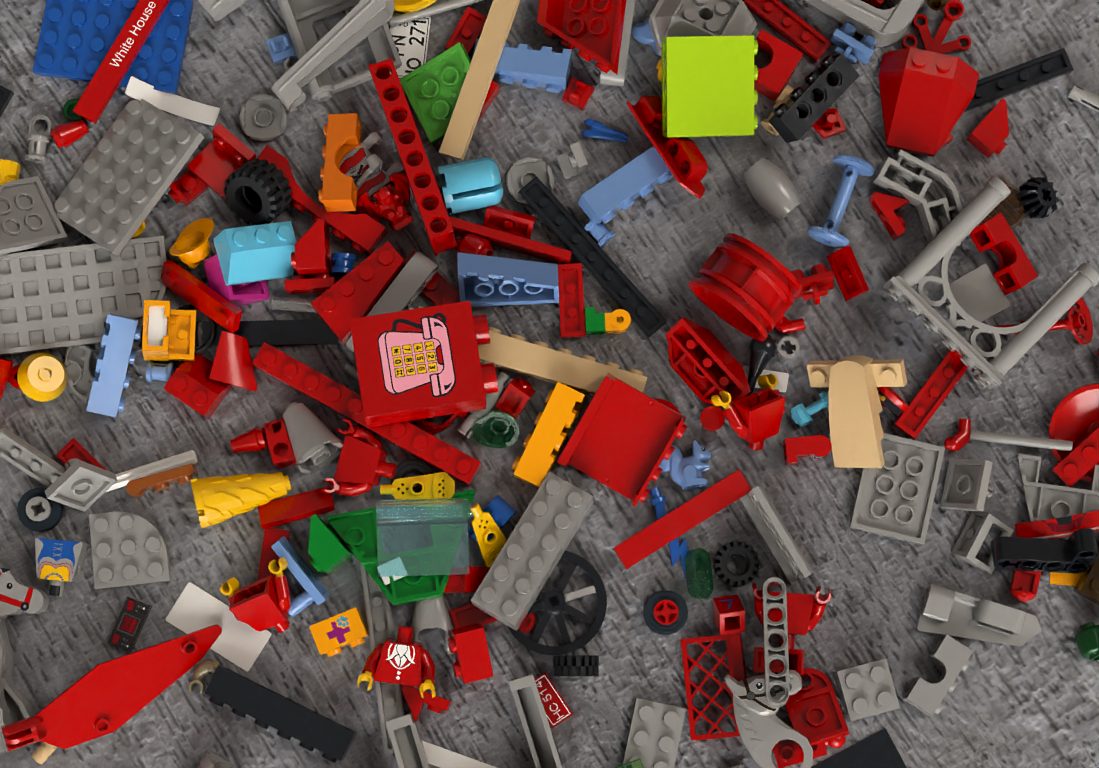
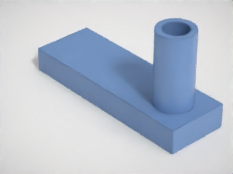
M285 536L281 537L271 546L279 558L284 557L287 560V568L305 589L291 600V607L288 613L292 617H295L314 601L319 606L329 597V591Z

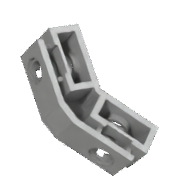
M903 150L897 152L893 159L888 157L883 161L872 182L899 198L909 200L910 204L917 207L928 244L963 210L956 185L947 174ZM932 180L943 190L946 198H941L930 185Z

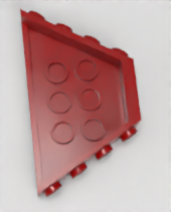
M626 0L539 1L537 23L544 27L542 32L553 40L557 36L561 39L559 43L567 49L572 50L576 48L579 50L577 55L587 62L593 59L597 62L595 66L607 74L610 70L617 75Z

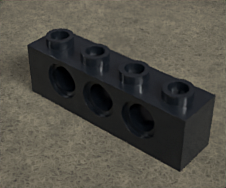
M842 53L835 56H826L819 63L821 67L817 71L808 74L804 79L805 83L789 94L790 99L786 103L780 104L773 111L775 115L769 122L786 143L799 140L860 76ZM796 108L799 111V117L796 115Z

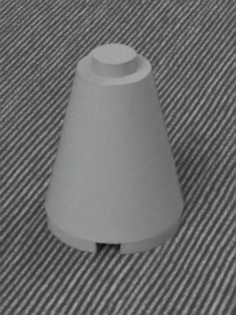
M294 402L285 408L283 413L284 423L298 468L302 473L312 472L310 468L315 466L322 469L340 456L341 452L339 449L343 446L341 440L305 404Z

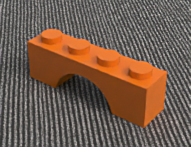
M357 113L328 114V124H324L326 145L322 146V156L325 163L320 169L323 188H319V201L324 204L327 212L356 211L357 187L353 177L347 176L340 171V165L343 158L350 151L361 147L362 124Z

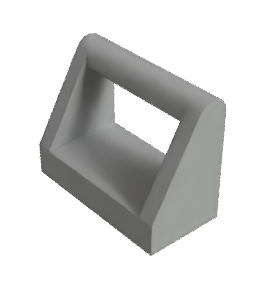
M972 511L951 553L991 575L995 568L992 552L986 564L975 558L991 526L1002 531L999 537H1011L1014 530L989 513Z

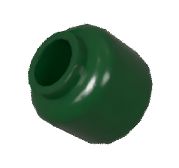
M1088 622L1079 627L1080 631L1075 635V642L1081 656L1093 662L1099 660V625H1095L1094 622Z

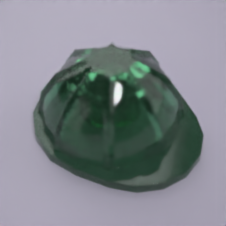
M498 410L480 417L474 422L472 427V435L475 440L481 445L493 448L512 446L520 434L518 422L509 412Z

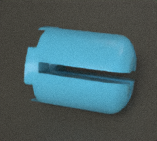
M483 157L438 166L448 215L494 206L501 202L503 187L498 165L492 158Z

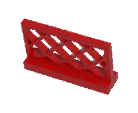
M742 633L681 639L691 741L740 736L735 714L732 715L729 712L732 707L734 710L733 702L725 709L715 700L721 691L725 689L732 695L733 701V693L726 686V682L723 684L712 674L722 663L729 669L730 676L735 680L747 679ZM726 640L727 651L720 658L710 648L716 641ZM711 641L707 647L701 643ZM698 643L705 649L696 661L688 655L687 644ZM707 652L718 660L710 672L699 664V661ZM727 655L729 665L723 661ZM689 660L694 663V664L690 667V669H689ZM695 666L707 674L699 686L690 679V673ZM710 677L721 686L713 697L701 689ZM691 685L696 688V690H695L693 693H692ZM698 691L710 700L702 711L693 705V697ZM712 703L724 711L716 723L704 714ZM694 710L699 714L696 719L694 718ZM726 714L735 721L736 731L725 732L718 726ZM702 716L712 725V728L707 734L696 735L695 724ZM716 728L721 733H712V731Z

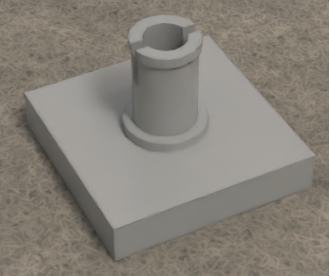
M75 458L65 464L66 471L45 490L47 499L85 512L117 482L115 473Z
M950 458L940 507L983 512L985 500L989 499L993 494L987 492V490L993 491V486L989 484L993 462L977 459Z

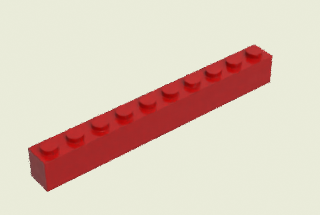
M265 342L252 362L257 369L442 472H446L469 487L482 467L480 461L408 421L367 428L361 395Z

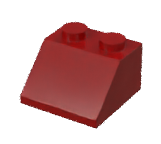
M318 219L295 244V252H291L292 267L295 268V272H298L299 275L306 276V279L315 278V275L329 274L331 277L329 228L324 219Z
M196 354L194 355V361H185L175 370L163 389L207 419H210L233 385L210 380L209 377L213 363L202 355Z

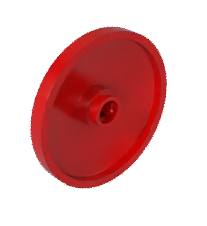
M1099 383L1078 387L1068 393L1058 403L1050 419L1049 439L1073 441V450L1099 426ZM1052 449L1058 462L1070 452ZM1095 466L1080 479L1093 482Z

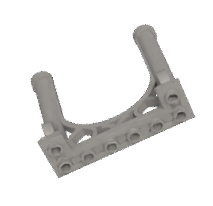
M992 176L985 183V188L896 277L893 276L883 285L888 298L893 302L898 301L901 303L905 301L908 304L906 306L913 315H920L926 321L924 325L934 334L937 332L944 339L942 342L949 350H956L962 356L960 360L968 368H974L971 372L975 376L974 381L983 389L986 387L992 389L1002 383L1001 379L1029 349L1090 287L1094 288L1099 283V274L1088 264L1082 263L1028 320L1013 327L986 325L974 319L962 309L954 298L949 286V259L958 244L1011 193L1007 185L996 176ZM941 260L940 277H926V275ZM933 282L941 285L942 298L939 301H932L924 294L923 286L925 283ZM946 300L949 304L945 307L949 314L948 321L933 309L944 304ZM965 327L969 330L971 327H974L976 330L972 331L967 342L954 328ZM979 333H989L992 335L995 345L991 352H984L977 346L975 339ZM1017 333L1001 349L1000 335Z

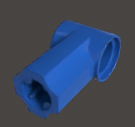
M497 495L483 512H489L497 526L503 528L517 511ZM471 526L467 533L477 541L473 526ZM493 533L488 534L487 541L494 535Z

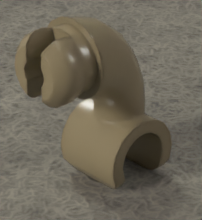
M211 659L200 663L194 672L193 680L188 686L189 691L192 693L194 684L199 683L201 686L200 694L203 693L206 685L202 678L210 673L214 674L220 663Z

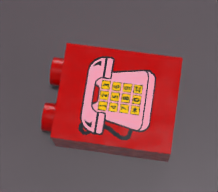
M470 301L349 319L367 428L486 409V394L498 392L494 362L481 364L478 345L490 344L486 314L473 316Z

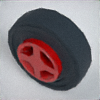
M661 590L653 593L647 599L643 609V617L646 625L652 631L660 635H670L677 633L684 627L688 619V608L686 601L678 593L671 590Z

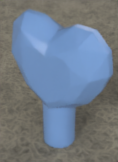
M649 16L644 23H637L633 26L632 35L637 41L651 45L656 55L660 56L658 55L656 42L649 24Z

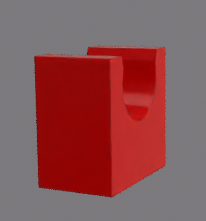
M761 29L756 38L758 49L768 55L770 64L762 69H758L757 80H754V90L775 102L800 64L804 53Z

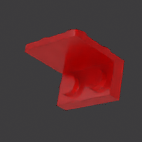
M219 123L212 129L213 140L188 164V169L223 198L226 196L224 188L226 187L225 181L228 179V176L247 161L256 158V154Z

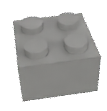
M886 658L833 671L847 721H854L900 709Z

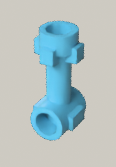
M823 391L820 393V399L807 407H804L803 403L792 408L790 412L794 423L803 428L813 421L811 415L825 407L829 411L828 392L825 393Z

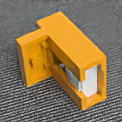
M144 300L142 338L144 360L194 361L196 310L171 309L170 301Z

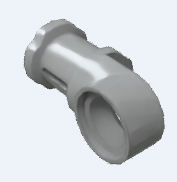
M36 115L30 121L27 137L29 149L28 155H25L26 161L47 163V158L45 157L46 146L50 142V131L54 129V124L45 115ZM42 120L47 121V130L43 133L37 132V123Z

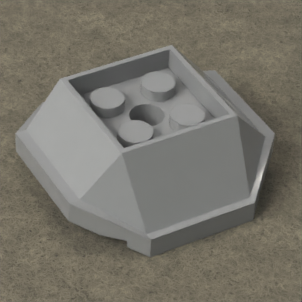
M659 0L649 18L657 52L660 56H662V37L752 35L757 26V22L742 0Z

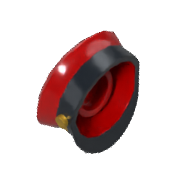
M877 387L882 406L888 408L897 416L908 409V405L891 387Z

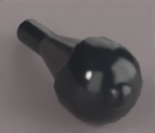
M769 334L765 341L752 339L749 349L751 351L747 381L751 392L747 395L753 393L758 377L771 358H774L777 353V343Z

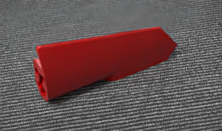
M642 96L635 106L628 101L626 104L678 183L688 192L701 199L706 190L701 180L706 175L708 166L695 142L689 138L662 136V100L660 97Z

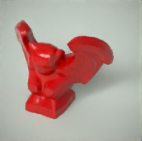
M395 172L389 176V179L394 183L393 190L390 184L380 188L376 194L372 195L377 201H371L369 193L363 192L357 198L356 208L359 214H367L377 222H380L381 218H385L389 221L391 229L398 231L411 223L413 217L405 209V203H410V189L407 176L403 173Z

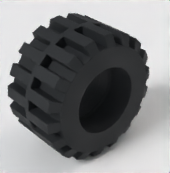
M254 158L244 163L228 176V179L225 181L226 187L224 188V193L227 195L225 197L226 202L230 204L229 208L236 213V217L242 218L244 223L248 225L250 223L252 225L269 224L290 206L292 189L288 186V183H290L288 178L283 176V171L281 169L278 170L274 163L269 164L268 160L262 159L260 161L259 158Z

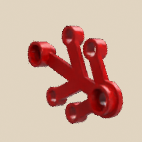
M950 0L946 3L943 9L944 19L933 39L927 25V16L917 14L914 17L912 25L919 31L926 51L946 54L956 50L965 52L970 48L972 42L966 35L960 36L957 40L942 44L953 21L959 20L964 12V6L960 1ZM954 9L957 14L954 16L950 15L948 10ZM922 19L924 25L917 24L916 20ZM908 34L903 38V48H917V38L914 35ZM911 39L914 45H907L905 40ZM961 40L966 41V42H967V46H966V47H962V46L960 45L959 41H961Z

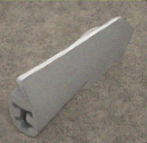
M931 583L926 591L917 624V630L1014 646L1024 645L1042 631L1035 615Z

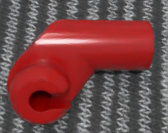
M958 419V433L952 438L947 437L944 441L947 450L959 451L969 443L970 419Z

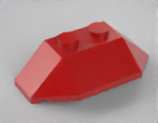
M683 317L666 333L670 366L702 402L713 404L711 400L713 395H718L722 401L719 392L726 391L731 395L730 405L732 407L733 401L743 398L751 392L742 365L709 329Z

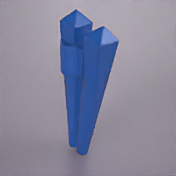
M584 120L586 126L591 127L590 131L583 130L581 132L584 137L627 143L629 135L607 127L597 120Z

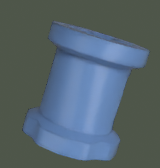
M592 220L584 228L598 242L601 248L616 234L614 231H610L602 222L595 226Z
M148 360L146 367L147 382H152L153 380L168 382L175 372V363H154V361Z

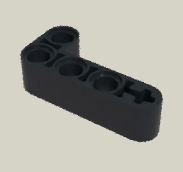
M1088 528L1074 531L1068 540L1004 536L997 537L991 541L994 567L1001 570L1083 573L1092 566L1099 556L1095 532Z

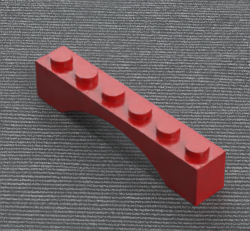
M266 145L257 157L260 161L265 159L268 160L269 164L274 163L278 170L281 169L283 171V176L288 178L290 182L288 186L292 189L290 194L292 196V206L301 213L307 211L313 216L311 219L314 222L318 219H324L327 226L332 229L331 233L341 241L344 239L352 243L351 247L359 254L363 255L365 252L371 255L388 233L386 227L367 214L327 212L325 207L314 202L302 191L293 177L287 158L270 146Z

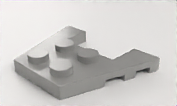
M1025 454L1018 455L1030 522L1099 510V465H1095L1092 489L1085 490L1038 483L1041 457Z

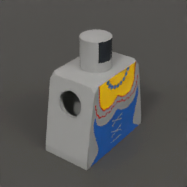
M35 538L37 579L49 580L48 595L63 597L64 583L78 582L87 553L88 543Z

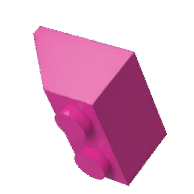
M217 254L203 261L209 287L238 307L270 299L266 280L226 286Z

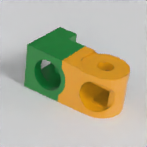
M585 307L584 309L586 335L624 333L630 326V314L624 309H617L612 313H595V307Z

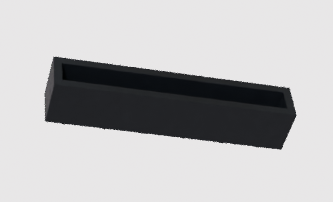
M224 666L217 667L205 691V694L211 696L210 702L221 707L225 703L233 707L231 712L243 718L249 715L255 718V724L265 729L271 726L278 730L277 735L287 740H291L293 737L301 741L299 745L313 752L314 748L323 752V758L336 763L337 759L340 761L344 760L357 733Z

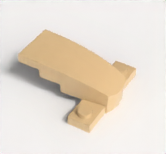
M850 355L839 360L810 361L807 364L810 387H829V427L834 467L882 468L885 464L881 446L884 434L879 416L882 406L877 387H904L907 384L904 360H873V358L867 356Z

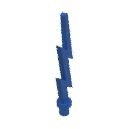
M659 487L650 490L653 499L651 503L655 505L656 520L666 515L664 504L666 498L662 496ZM677 537L669 542L671 566L673 567L680 556L688 590L693 591L694 586L686 537L680 545Z

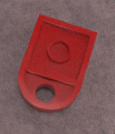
M803 668V676L801 677H808L811 680V684L790 695L785 704L793 729L807 737L811 746L849 735L848 727L829 678L817 669Z

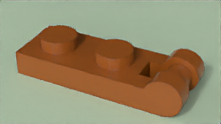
M188 464L132 480L127 483L126 491L135 497H142L146 490L153 488L154 491L165 490L169 488V484L178 482L179 485L190 483L193 477L199 476L197 466Z

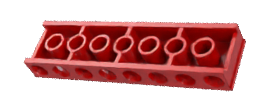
M392 58L375 64H369L368 67L434 255L437 256L439 253L458 247L453 234V227Z

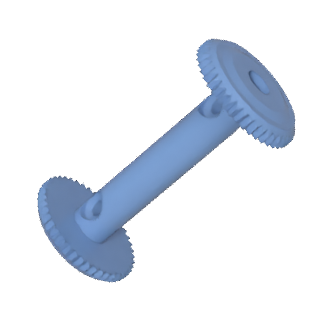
M840 154L833 159V163L843 169L844 173L824 228L810 226L807 230L809 236L815 241L835 248H843L849 244V240L837 232L858 175L868 177L872 176L875 172L869 162L848 154Z

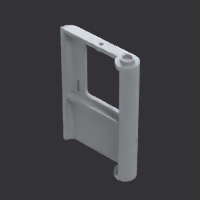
M277 0L298 61L318 42L314 30L315 22L355 7L360 0ZM386 22L370 34L368 40L376 63L392 58L395 69H398L402 66V62ZM327 68L310 81L307 86L312 99L324 102L331 99L332 95L372 80L368 69L335 82L332 80L330 71Z

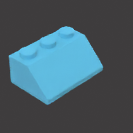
M291 221L224 229L213 238L226 286L291 277L294 274V267L291 265V252H295L297 241Z

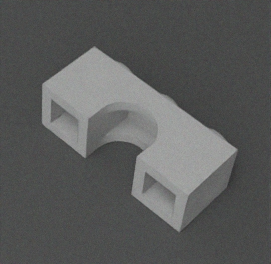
M942 635L929 655L941 666L940 678L934 683H929L921 677H916L902 699L927 715L933 716L934 713L938 714L945 705L946 701L943 698L947 692L951 693L959 682L957 679L958 674L961 670L965 671L972 662L970 655L973 651L949 635Z

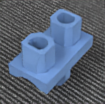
M846 22L840 29L835 30L830 40L832 45L837 47L834 53L837 55L842 53L854 65L857 60L867 65L874 52L873 48L876 39L865 34L860 42L852 38L857 29Z

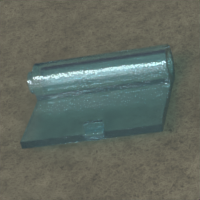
M468 498L377 500L378 577L470 574L468 523L469 518L474 517L470 510L473 503H468Z

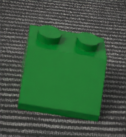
M316 514L311 516L308 553L312 559L309 562L318 572H326L331 575L353 554L321 517Z

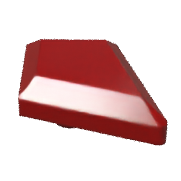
M828 109L812 125V128L823 139L846 132V127L837 109Z

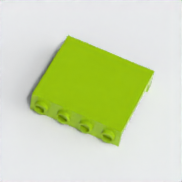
M754 35L662 37V136L754 135V129H757L758 126L757 115H754V105H757L758 93L757 90H754V80H757L758 68L757 65H754V55L758 53L757 40H754Z

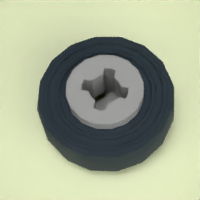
M37 487L31 489L18 502L17 513L19 520L26 528L35 532H45L53 529L63 517V504L47 499L45 494L47 488Z

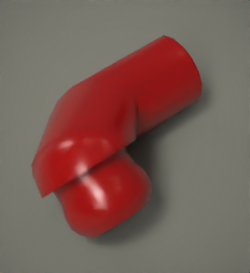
M783 315L775 325V328L783 334L805 330V323L803 318L789 320Z

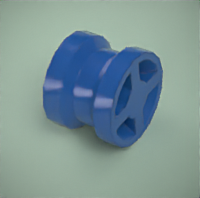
M332 253L333 267L330 268V274L344 277L353 269L356 255Z

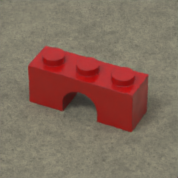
M1002 212L983 221L970 232V237L980 253L989 249L997 255L1000 265L998 271L992 275L1004 295L1024 287L1038 277Z

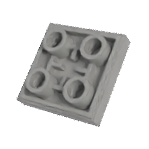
M986 263L949 284L954 298L962 309L981 323L1011 306Z

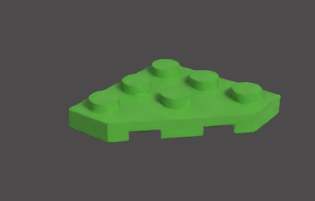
M457 43L399 79L431 143H436L444 138L471 63L461 43Z

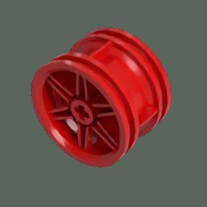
M728 233L723 238L724 243L718 244L715 251L701 269L697 271V278L691 279L689 287L707 308L727 324L752 339L765 341L768 337L766 331L770 332L775 328V325L784 313L795 302L794 296L797 297L801 294L802 287L796 277L764 249L742 236Z

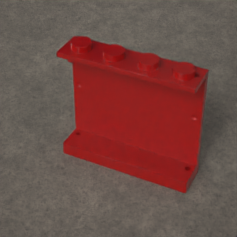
M608 373L557 462L565 467L569 464L634 501L632 506L635 507L638 501L643 503L648 496L650 490L646 487L650 480L656 482L662 471L659 465L663 458L667 461L675 449V447L671 446L675 437L680 439L685 432L687 426L683 423L686 417Z

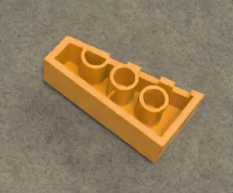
M557 382L554 390H550L545 400L547 405L543 412H539L534 422L536 428L533 434L529 433L525 439L523 447L526 449L522 457L517 456L511 468L515 470L514 477L539 489L550 472L584 404V394L560 382Z

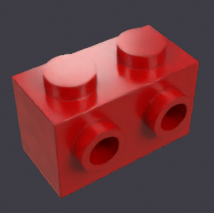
M476 623L450 630L451 638H448L447 641L450 652L455 655L456 662L452 663L455 677H459L464 684L493 677L484 627Z

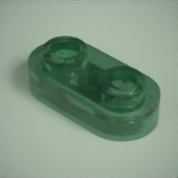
M703 548L691 549L685 556L687 589L689 594L695 599L707 598L713 592L711 558L709 553Z

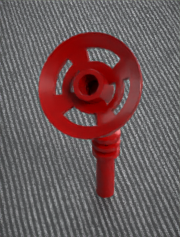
M1080 298L1075 303L1077 307H1071L1067 311L1065 319L1058 320L1048 331L1059 329L1071 330L1077 341L1085 345L1089 344L1092 340L1093 324L1089 309L1084 300ZM1020 324L998 325L993 327H1013Z

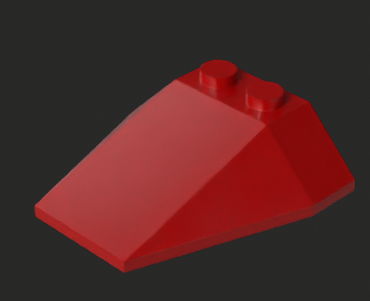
M912 47L885 52L878 80L886 147L935 157L973 99L979 73L959 57Z

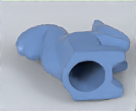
M693 440L692 456L683 458L680 449L671 444V446L675 447L668 461L663 458L659 467L664 472L669 471L672 479L683 490L706 488L708 480L702 477L701 473L710 470V464L704 463L711 458L709 450L700 446L696 440Z

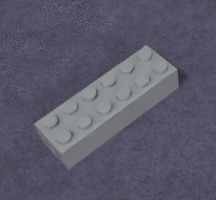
M549 472L472 597L471 602L473 606L517 631L594 503L593 496Z

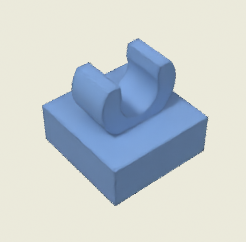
M289 33L266 40L275 65L283 63L287 58L291 60L297 57Z

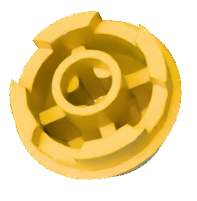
M32 354L24 359L19 366L17 373L19 387L26 396L33 400L42 402L53 400L61 395L67 385L68 377L64 364L51 354Z

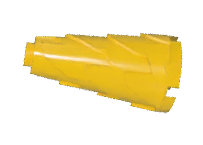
M282 472L212 476L190 480L201 528L209 527L233 516L251 511L255 507L287 495V490H291L288 475L283 476Z

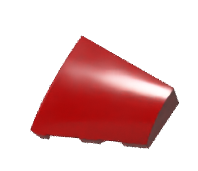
M225 331L221 332L209 377L210 380L257 392L258 387L247 338Z

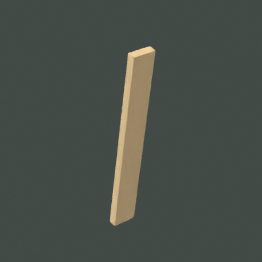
M493 0L439 150L441 155L461 161L464 160L520 0Z

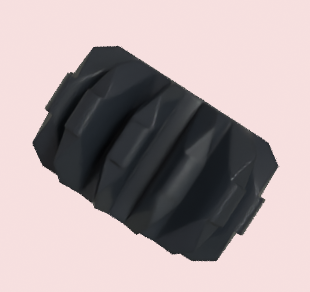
M1033 177L1019 187L1020 193L1017 195L1021 200L1019 205L1023 206V214H1029L1030 219H1043L1057 210L1056 203L1060 201L1056 197L1058 191L1053 189V182H1048L1046 177Z

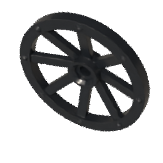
M566 550L560 559L570 561V564L557 589H554L549 577L545 583L547 592L540 591L537 597L542 602L533 604L527 613L528 615L543 609L545 610L532 638L529 639L519 628L516 631L507 626L512 635L522 645L532 651L545 655H564L585 646L598 633L606 614V590L599 573L587 560ZM578 565L589 575L594 585L564 594L563 592ZM593 593H597L598 609L595 618L567 604L568 601ZM552 597L558 598L559 604L553 607L550 605L549 600ZM563 611L591 625L582 637L572 643L562 615ZM552 615H555L564 643L562 646H546L538 643Z

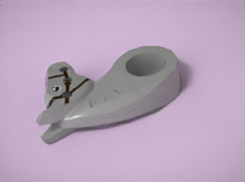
M789 670V696L797 693L802 688V678L794 670ZM727 674L724 680L733 693L737 727L746 748L755 762L762 768H778L773 762L772 750L779 741L789 739L797 742L803 749L804 759L798 768H811L813 763L812 746L807 737L788 726L776 716V712L780 707H773L766 700L765 674L737 681ZM773 688L770 691L771 697L775 700H781L785 696L781 688Z

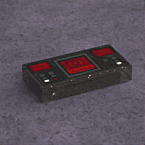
M127 597L107 643L132 653L152 606Z

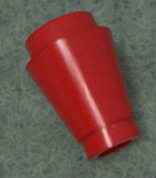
M82 119L57 125L50 133L59 149L61 147L67 148L89 133Z
M255 427L231 439L230 444L233 452L236 454L264 451L265 447H269L265 428Z

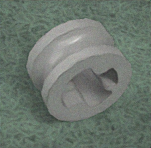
M783 337L777 344V354L784 360L793 359L799 352L800 346L798 341L793 337ZM785 342H789L790 346H794L791 354H787L785 350L781 349V346L784 347Z

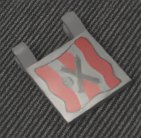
M377 132L371 133L361 143V147L350 151L343 158L340 165V171L343 174L353 177L357 187V198L363 192H368L370 198L380 188L391 182L389 176L392 173H405L403 166L396 162L386 172L383 168L373 172L361 186L356 183L369 168L366 159L372 155L369 150L382 143V139Z

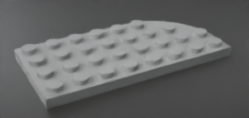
M164 236L130 239L118 257L97 243L0 255V355L101 343L108 313L138 319L137 325L143 326L144 300L163 301L167 289L161 280L163 263L167 261Z

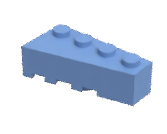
M476 39L474 52L477 47L479 39ZM507 42L505 43L493 78H498L500 82L512 84L513 82L522 83L527 88L544 87L552 93L566 91L571 69V49H563L562 53H556L552 51V47L542 46V49L533 50L527 44H516L512 48L509 47L510 45Z
M457 252L460 302L470 301L471 307L559 303L557 264Z
M108 313L86 411L116 417L117 412L123 413L126 398H122L121 394L123 388L128 389L131 374L126 372L128 364H134L137 350L132 349L134 339L139 340L142 326L137 325L138 319Z

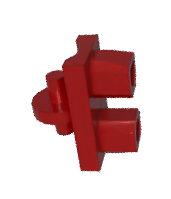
M823 263L811 267L812 276L804 277L802 270L790 271L802 287L801 294L797 297L794 296L795 299L800 297L803 298V301L812 299L813 304L818 305L820 304V297L828 295L827 290L834 289V274L832 270L828 271Z

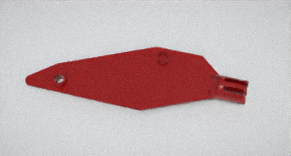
M212 625L97 664L34 716L2 726L1 729L4 734L7 751H12L38 741L67 749L115 732L197 664L220 636L222 628L219 625Z

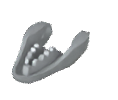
M437 597L416 601L411 627H413L412 641L421 642L418 634L422 630L440 628L446 632L444 649L448 654H452L449 650L447 639L451 638L450 630L455 628L444 598Z

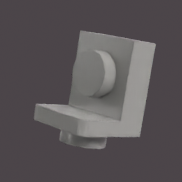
M579 142L571 144L569 152L557 156L558 164L565 179L588 171V163Z

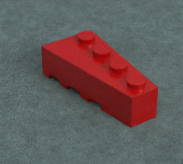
M387 241L311 302L314 310L344 346L352 335L349 319L366 317L405 267L404 259Z

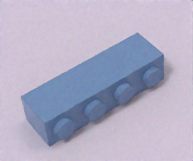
M652 146L583 193L578 204L595 226L601 222L606 224L616 216L615 212L621 208L625 211L635 203L634 199L640 195L644 198L654 190V185L666 183L673 175L656 148Z

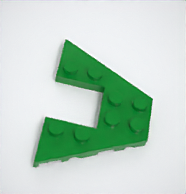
M475 489L455 492L446 504L426 503L434 546L384 555L376 507L327 516V520L393 606L443 597L473 503ZM400 557L408 575L395 581L393 576H389L390 583L385 585L377 567Z

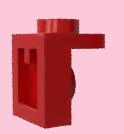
M189 170L169 185L171 190L168 193L177 204L182 201L187 207L204 193L208 186Z
M516 377L509 383L495 407L513 420H516L536 391L528 381Z

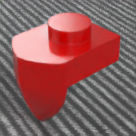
M1014 570L1009 589L1010 595L1018 602L1033 600L1037 594L1041 572Z

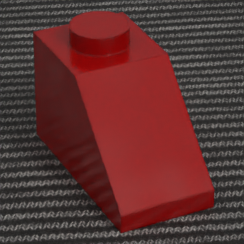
M1002 98L966 139L988 159L993 153L998 155L1007 145L1004 142L1009 136L1007 103L1005 99Z

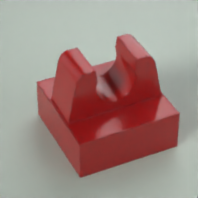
M573 77L562 97V101L584 111L594 92V87Z

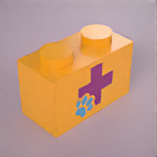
M358 607L309 626L320 655L327 654L328 657L341 653V647L348 644L353 648L365 643L364 638L369 636Z

